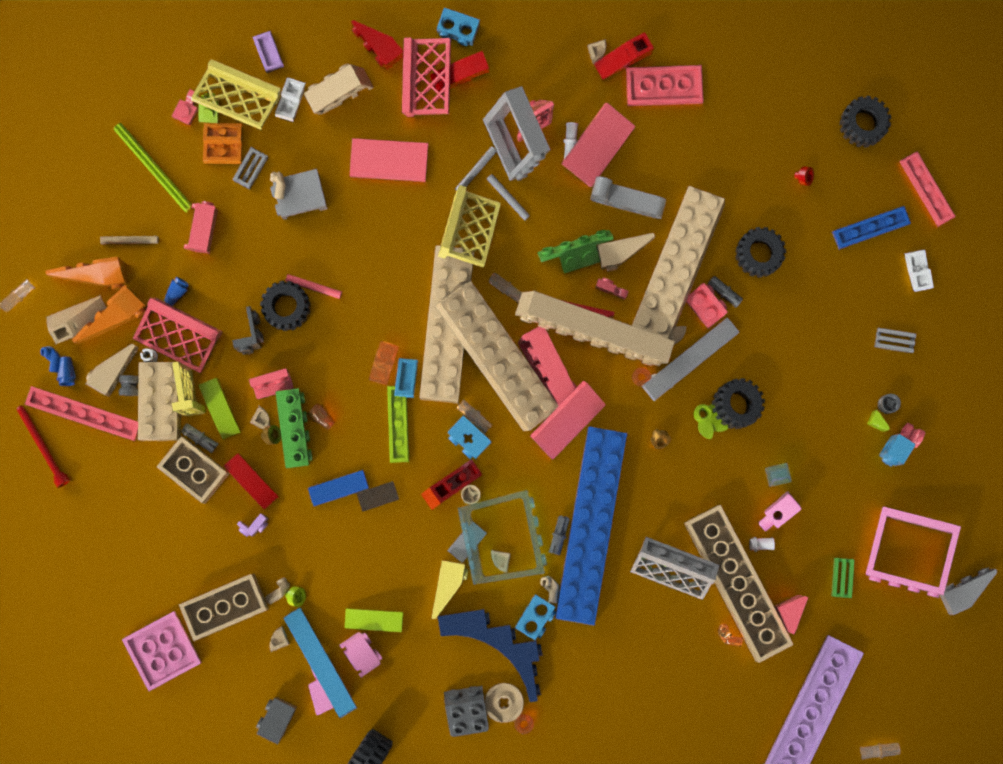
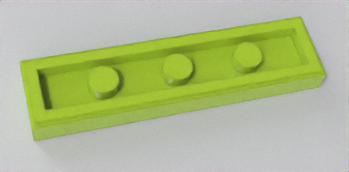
M387 386L390 463L409 462L407 397L395 396V386Z

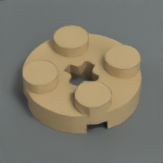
M500 683L494 685L487 692L485 708L493 720L497 722H511L521 714L524 701L517 687L512 684ZM501 698H502V699L508 698V699H509V701H508L509 706H508V707L503 706V707L501 708V707L499 706L500 703H501L499 700H500Z

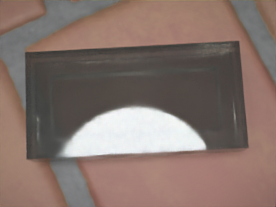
M394 481L356 493L362 512L399 500Z

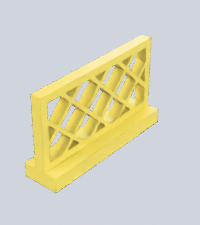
M211 59L206 73L191 97V101L261 130L274 105L280 100L281 88ZM211 76L217 79L218 83L208 85L207 80ZM232 85L236 90L226 93L224 86ZM221 87L223 94L213 96L211 90ZM208 91L210 98L206 99L198 97L200 93ZM249 92L253 95V98L243 100L241 93ZM238 95L240 101L231 104L228 97ZM225 98L228 105L219 106L216 104V101ZM266 99L270 101V104L261 107L259 101ZM256 102L258 108L248 111L246 104ZM243 105L245 112L240 114L234 112L233 108ZM260 113L262 119L260 122L252 120L250 115Z
M459 185L454 196L438 257L445 259L446 256H450L484 267L501 203L467 192V187ZM467 198L474 200L477 205L470 208L466 202ZM484 206L494 207L495 210L488 214ZM480 209L484 216L477 219L473 211ZM467 213L473 220L468 223L462 218ZM487 220L490 227L484 229L480 222ZM476 224L479 232L473 234L469 226ZM465 229L469 236L461 238L458 231ZM483 235L486 243L480 245L475 237ZM472 240L476 247L468 249L464 242ZM460 244L465 252H455L453 247ZM478 250L482 259L474 258L471 253Z
M180 362L172 363L179 401L172 403L173 411L187 417L205 414V406L197 402L192 369Z

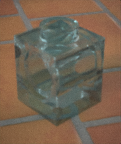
M787 463L765 468L769 487L792 482Z

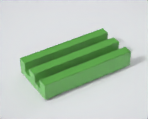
M834 558L832 597L852 598L855 559ZM839 562H842L840 593H837ZM846 563H849V568H848V583H847V594H844V593H845V578H846Z

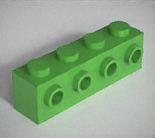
M300 388L276 391L285 467L292 468L310 465V461H313L312 450L308 449L307 442L310 441L309 430H305V423L308 422L307 412L303 411L302 404L305 403L304 392H300Z

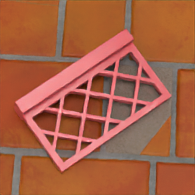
M404 38L402 113L407 117L449 114L450 38ZM426 44L429 49L421 56L418 53V45ZM439 44H446V50L441 55L434 50ZM433 51L438 58L430 65L425 58ZM442 60L445 63V69L439 74L434 67ZM424 61L429 67L421 75L417 71V67ZM433 70L438 76L429 83L424 77ZM423 79L429 86L420 93L417 90V84ZM442 79L445 82V87L438 92L433 86ZM432 88L437 93V96L429 102L424 95ZM440 97L445 101L444 109H436L433 106ZM423 98L428 105L423 110H416L417 102Z
M156 297L150 298L147 310L133 339L202 373L223 331ZM151 311L158 313L159 322L151 324L149 319ZM172 320L175 322L177 330L168 333L165 322ZM162 324L165 334L156 337L152 326ZM149 328L152 336L148 340L139 337L142 330ZM182 330H192L194 338L185 341ZM178 332L182 342L172 345L169 335ZM166 336L169 347L162 349L159 347L157 339ZM206 337L212 340L209 347L202 350L198 339ZM196 341L199 351L189 354L186 343ZM183 345L186 355L182 357L176 356L174 347ZM200 353L202 362L199 367L192 363L190 356Z

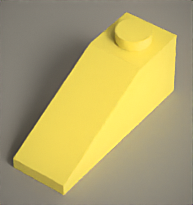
M442 560L432 619L437 618L462 584V580L467 579L468 569H465V564Z

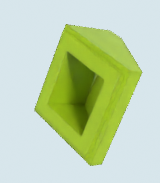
M878 410L872 411L867 424L880 431H888L890 427Z

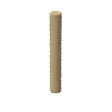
M100 237V243L158 244L159 237Z

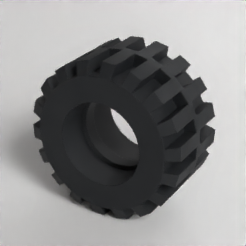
M863 96L858 97L842 113V119L839 124L842 125L840 131L845 133L843 136L845 140L847 138L850 139V144L855 142L857 147L862 145L864 147L873 146L889 131L891 114L888 115V112L890 110L888 107L884 108L883 105L885 103L883 101L881 103L878 102L879 98L874 97L871 99V96H866L865 98ZM858 113L869 114L875 123L874 130L866 131L861 129L857 125L856 115Z
M756 227L754 230H749L740 239L735 252H737V255L735 257L739 261L738 266H742L744 273L748 272L750 273L749 276L752 277L756 275L757 278L766 277L774 273L782 265V262L785 260L786 249H784L785 242L781 241L780 234L776 235V231L773 229L770 231L768 227L763 229ZM757 242L767 245L771 252L770 260L767 262L756 261L750 253L751 245Z
M280 281L278 284L276 282L273 283L271 288L268 287L266 289V294L263 293V300L260 302L264 318L278 330L288 331L291 329L293 331L298 326L300 328L302 323L307 321V316L311 312V303L308 295L298 284H294L291 281ZM283 296H292L297 302L295 311L286 317L279 316L275 311L276 302Z
M741 378L739 380L733 379L717 389L718 392L713 396L715 400L712 401V405H715L713 413L717 412L718 414L716 419H721V424H727L728 428L731 429L734 427L735 429H740L755 423L762 416L761 412L765 409L762 406L765 403V399L761 398L764 394L762 391L759 392L757 390L759 388L757 384L753 386V381H745L744 378ZM733 393L739 394L745 399L747 408L744 414H739L732 409L730 399Z
M371 729L354 752L348 764H382L392 748L393 741L375 729Z

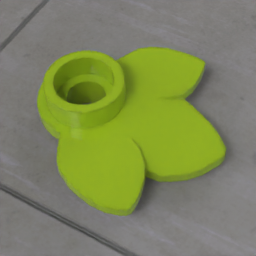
M701 404L694 410V418L698 422V430L701 435L711 439L714 431H726L728 425H722V420L716 419L717 412L713 413L715 405ZM700 411L705 412L706 416L701 417Z

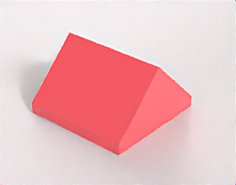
M796 595L774 605L788 633L795 634L808 597Z

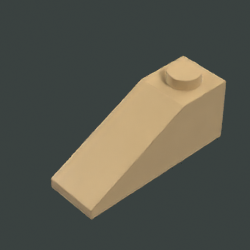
M654 233L599 244L597 251L601 269H606L607 272L617 270L618 266H621L650 243L655 237Z
M131 344L95 367L94 370L88 373L86 384L110 397L119 382V376L124 374L139 347Z

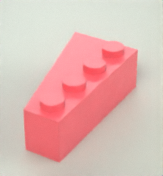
M537 327L524 334L517 343L530 366L559 406L577 386L571 381L568 371L563 365L546 329Z

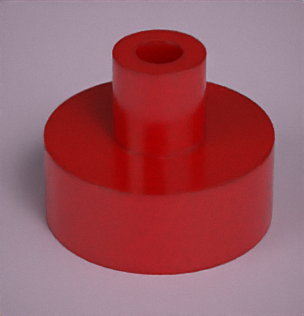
M803 166L799 172H795L794 177L799 180L800 185L810 186L814 180V170L812 167Z

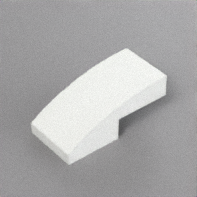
M287 77L275 112L276 117L294 122L304 92V82Z
M925 250L905 253L908 273L914 292L934 288Z

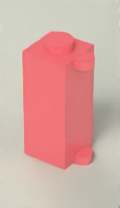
M202 201V204H192L195 213L189 244H184V249L210 254L218 209L213 206V203Z

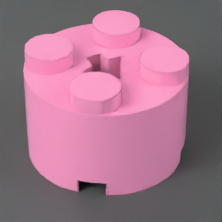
M360 632L356 633L339 645L341 648H346L343 652L354 669L357 671L361 670L359 673L360 677H363L381 664L379 661L382 660L376 649L372 650L369 646L372 642L364 632L362 634Z

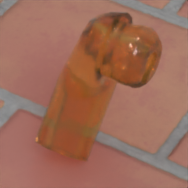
M727 624L719 626L718 636L724 644L742 646L743 637L732 636Z

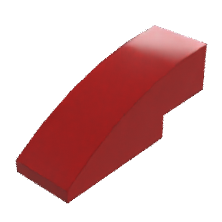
M483 51L465 57L450 65V88L472 81V78L489 72ZM445 67L438 70L437 72L440 74L445 69ZM435 72L430 75L431 81L438 76ZM440 79L434 85V88L440 92L445 87V82Z
M237 453L224 465L226 470L264 510L279 497L240 453Z

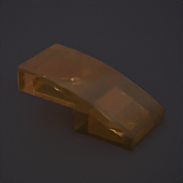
M380 341L369 380L384 385L388 384L399 346Z

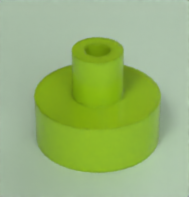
M296 586L290 588L285 594L288 604L295 607L302 606L306 599L305 590Z

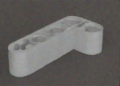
M596 177L590 200L648 217L662 218L666 204L665 198L612 184L613 181L605 177Z

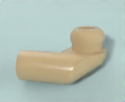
M272 172L270 180L271 182H276L274 198L284 199L286 185L283 174L281 172Z
M543 577L540 583L549 592L548 602L558 603L559 585L552 577Z
M286 578L278 580L277 585L279 588L265 597L269 604L281 599L289 589L290 583L287 582Z

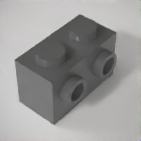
M275 697L274 700L270 699L265 708L268 711L265 718L261 717L256 726L259 729L257 734L279 744L297 706L279 697Z

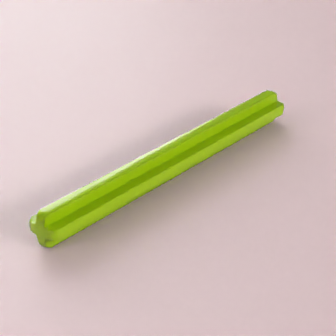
M117 124L113 129L178 205L185 212L191 210L192 204L123 124Z

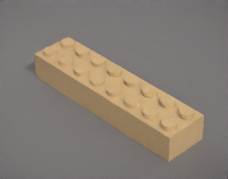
M691 186L688 187L632 324L633 327L671 340L725 207L724 198Z
M436 246L420 400L459 404L464 346L435 305L472 280L473 264L450 256H446L445 259L438 257L441 246ZM453 247V251L455 252H465L463 248Z
M471 281L435 305L523 431H530L555 411L558 407L557 403Z
M536 291L522 293L515 314L520 316V320L524 322L539 323V327L556 329V333L561 335H574L573 339L582 342L584 340L591 341L590 345L598 348L602 346L607 347L609 352L615 354L623 353L626 358L632 360L640 359L643 364L649 366H660L662 363H668L675 342Z
M717 505L684 522L702 559L719 565L715 584L755 661L760 663L794 645L721 505Z

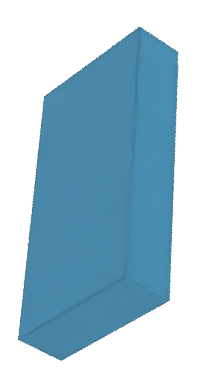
M399 358L395 396L414 398L418 360Z

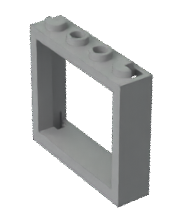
M522 86L504 92L484 117L483 121L509 180L517 179V181L528 177L527 174L540 164L539 161L545 159V155L550 151V148ZM510 111L529 151L523 160H521L503 120Z

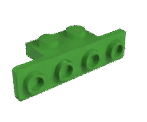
M600 230L594 235H584L575 241H564L559 246L545 247L537 253L541 262L559 257L564 273L599 263L600 259L596 245L611 241L614 238L610 230Z

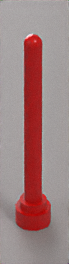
M21 405L18 406V414L54 474L53 482L57 488L65 486L71 481L69 476L60 471L25 408Z

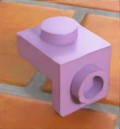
M260 513L250 527L242 521H239L237 525L240 527L239 531L246 537L249 535L254 537L258 531L262 533L268 526L266 522L269 518Z

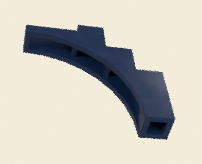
M484 609L438 616L441 636L457 635L471 637L499 650L520 673L527 689L529 701H538L537 696H541L539 684H535L534 677L538 675L536 665H532V662L539 661V656H542L541 644H537L536 640L513 644L512 640H516L515 628L511 629L510 625L487 628V624H490L489 612L485 613Z

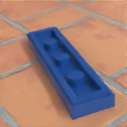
M905 206L837 229L832 233L838 249H842L910 225L911 222Z

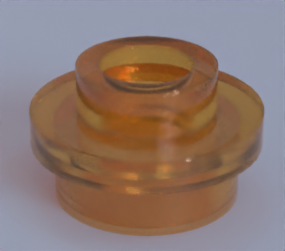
M637 368L632 374L633 383L639 387H642L651 379V374L646 368ZM639 374H643L645 376V379L643 381H640L638 379Z
M527 714L519 715L515 719V729L521 734L530 733L534 727L533 719ZM523 720L528 722L525 728L520 725Z

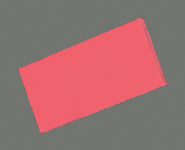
M702 65L626 68L628 106L703 104Z
M605 103L561 164L589 187H592L596 177L601 175L635 126L611 105Z
M352 138L350 177L426 182L428 143Z
M583 381L530 437L553 460L606 404L588 383Z

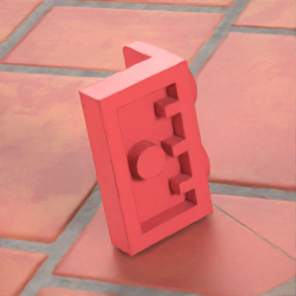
M703 283L688 295L686 303L703 324L709 328L728 312L726 304L714 296L715 291L709 284L706 286Z
M286 368L249 379L257 399L275 395L276 391L294 388L289 370Z

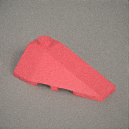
M533 100L529 102L541 129L552 123L554 108L552 101L539 100L535 102ZM520 130L518 131L517 136L519 142L524 140L520 133Z

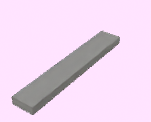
M727 317L642 386L643 389L655 401L736 336L739 331Z

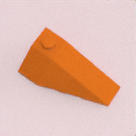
M119 257L93 260L92 265L79 263L73 269L71 266L46 270V275L52 278L112 288V290H119L124 285H128L126 263Z
M124 285L106 302L108 307L98 311L94 317L95 321L87 323L72 341L79 345L133 321L135 318L139 319L146 312V304L133 290Z

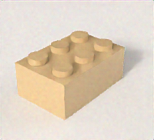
M182 436L157 466V468L204 504L207 503L230 474Z

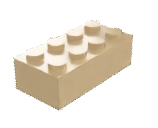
M139 362L138 440L178 441L181 437V414L174 412L172 403L179 402L172 364L174 362Z
M255 573L179 604L193 641L269 610Z

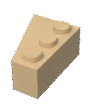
M345 64L339 68L340 71L324 77L323 82L311 85L304 95L313 112L322 115L341 105L342 101L348 97H357V92L362 89L368 88V90L374 88L364 68Z

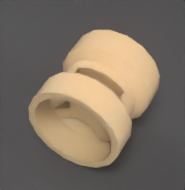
M468 485L463 488L461 497L466 504L472 505L480 500V491L476 486Z

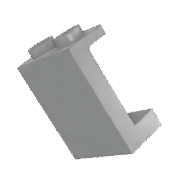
M317 169L284 177L286 185L284 199H277L278 204L275 205L277 215H281L283 220L287 219L288 216L320 209V211L328 209ZM273 182V186L270 187L273 198L275 197L276 182Z

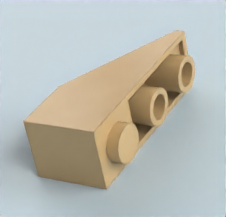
M101 296L47 316L48 331L56 344L73 338L87 323L95 321L94 317L98 311L107 307Z

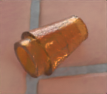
M317 402L307 412L311 420L327 430L335 424V421L323 404L320 405Z

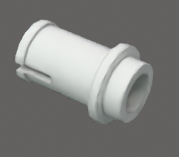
M143 349V353H140L141 359L144 362H156L158 359V354L155 350Z
M753 537V539L749 540L750 550H754V552H757V550H774V538L757 539Z

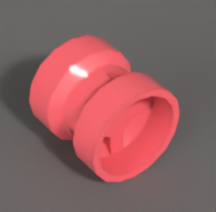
M906 423L900 435L915 443L914 448H917L924 438L925 431L914 429L912 424Z

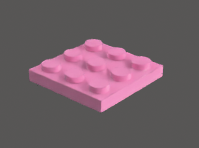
M175 611L122 639L148 691L202 663Z

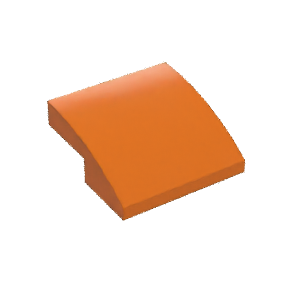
M204 123V164H242V123Z

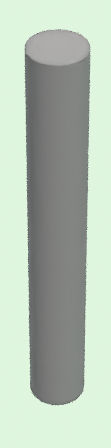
M491 146L458 184L455 188L456 191L459 185L467 187L497 152L494 147Z
M491 174L487 180L524 221L527 220L530 215L495 176Z

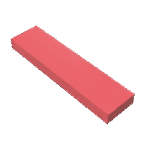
M918 151L901 160L902 167L936 225L940 226L956 217Z

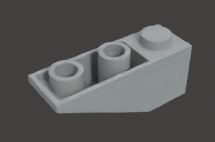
M987 567L978 571L979 575L975 577L970 575L962 578L960 584L954 585L953 583L947 585L944 596L940 595L948 614L955 615L972 607L996 575L997 570H989Z

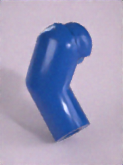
M42 347L40 354L50 361L49 372L58 373L59 353L53 347Z

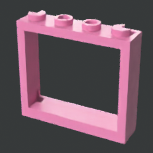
M883 507L866 575L870 576L869 580L881 582V579L889 581L888 585L899 588L901 584L908 586V590L919 593L920 590L928 591L927 595L939 598V595L944 596L961 526ZM887 517L953 534L939 587L874 570Z

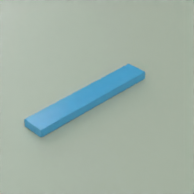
M298 608L285 616L286 624L339 718L357 708L356 704L302 609Z

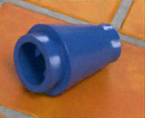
M176 276L174 280L172 279L163 300L173 306L188 291L189 284Z
M61 357L57 381H59L60 386H72L76 380L72 358Z

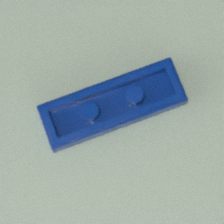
M361 470L309 487L308 490L313 506H317L369 489L364 471Z

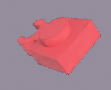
M598 279L595 289L624 300L626 299L629 291L616 287V285H613L614 282L609 279Z

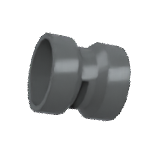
M119 376V382L121 383L119 395L138 396L137 383H139V376Z
M887 394L878 400L877 406L882 413L890 414L899 410L901 401L897 395Z

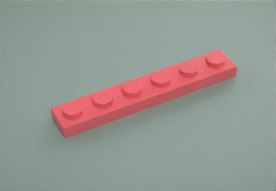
M32 386L30 388L25 405L133 441L136 440L138 435L137 421Z

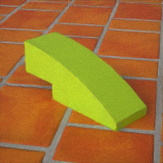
M214 378L199 384L203 398L222 439L224 440L241 433L219 379Z
M346 608L345 628L402 632L403 612Z

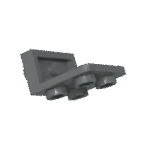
M251 306L246 307L252 337L232 340L234 348L239 353L242 352L243 355L254 353V350L261 349V343H264L263 333L258 329V324H261L259 313L253 310Z
M482 686L444 692L445 709L452 737L488 731L489 727Z

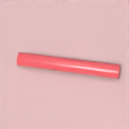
M289 274L286 276V282L291 281L301 287L338 299L341 298V291Z

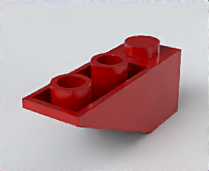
M355 20L351 21L353 27L351 31L357 38H362L364 41L363 46L369 53L371 51L376 56L374 59L380 67L384 66L388 70L404 58V51L393 37Z
M644 32L628 40L595 62L594 66L603 81L652 55L654 47Z

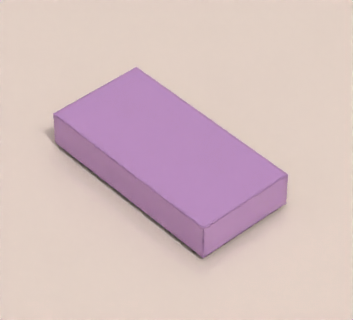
M271 31L254 36L253 39L266 73L284 67Z

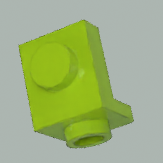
M204 93L200 98H210L209 93ZM199 104V122L218 123L219 112Z

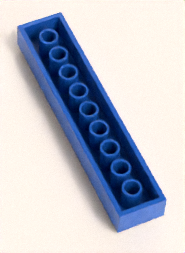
M588 427L556 619L595 626L627 433L595 427Z

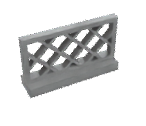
M646 537L630 572L703 600L711 584L716 580L719 565ZM656 564L659 568H652L651 565ZM639 566H645V567H646V570H643V569L638 568V567H639ZM675 571L677 575H670L669 572ZM657 573H663L664 577L657 575ZM693 578L695 582H688L687 579ZM681 580L683 583L680 584L675 581ZM699 587L702 590V592L695 590L693 588Z

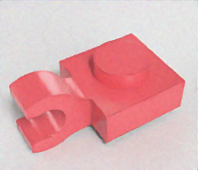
M191 89L186 96L185 102L179 100L172 115L173 118L187 125H191L198 111V108L194 106L195 102L191 101V97L195 92Z

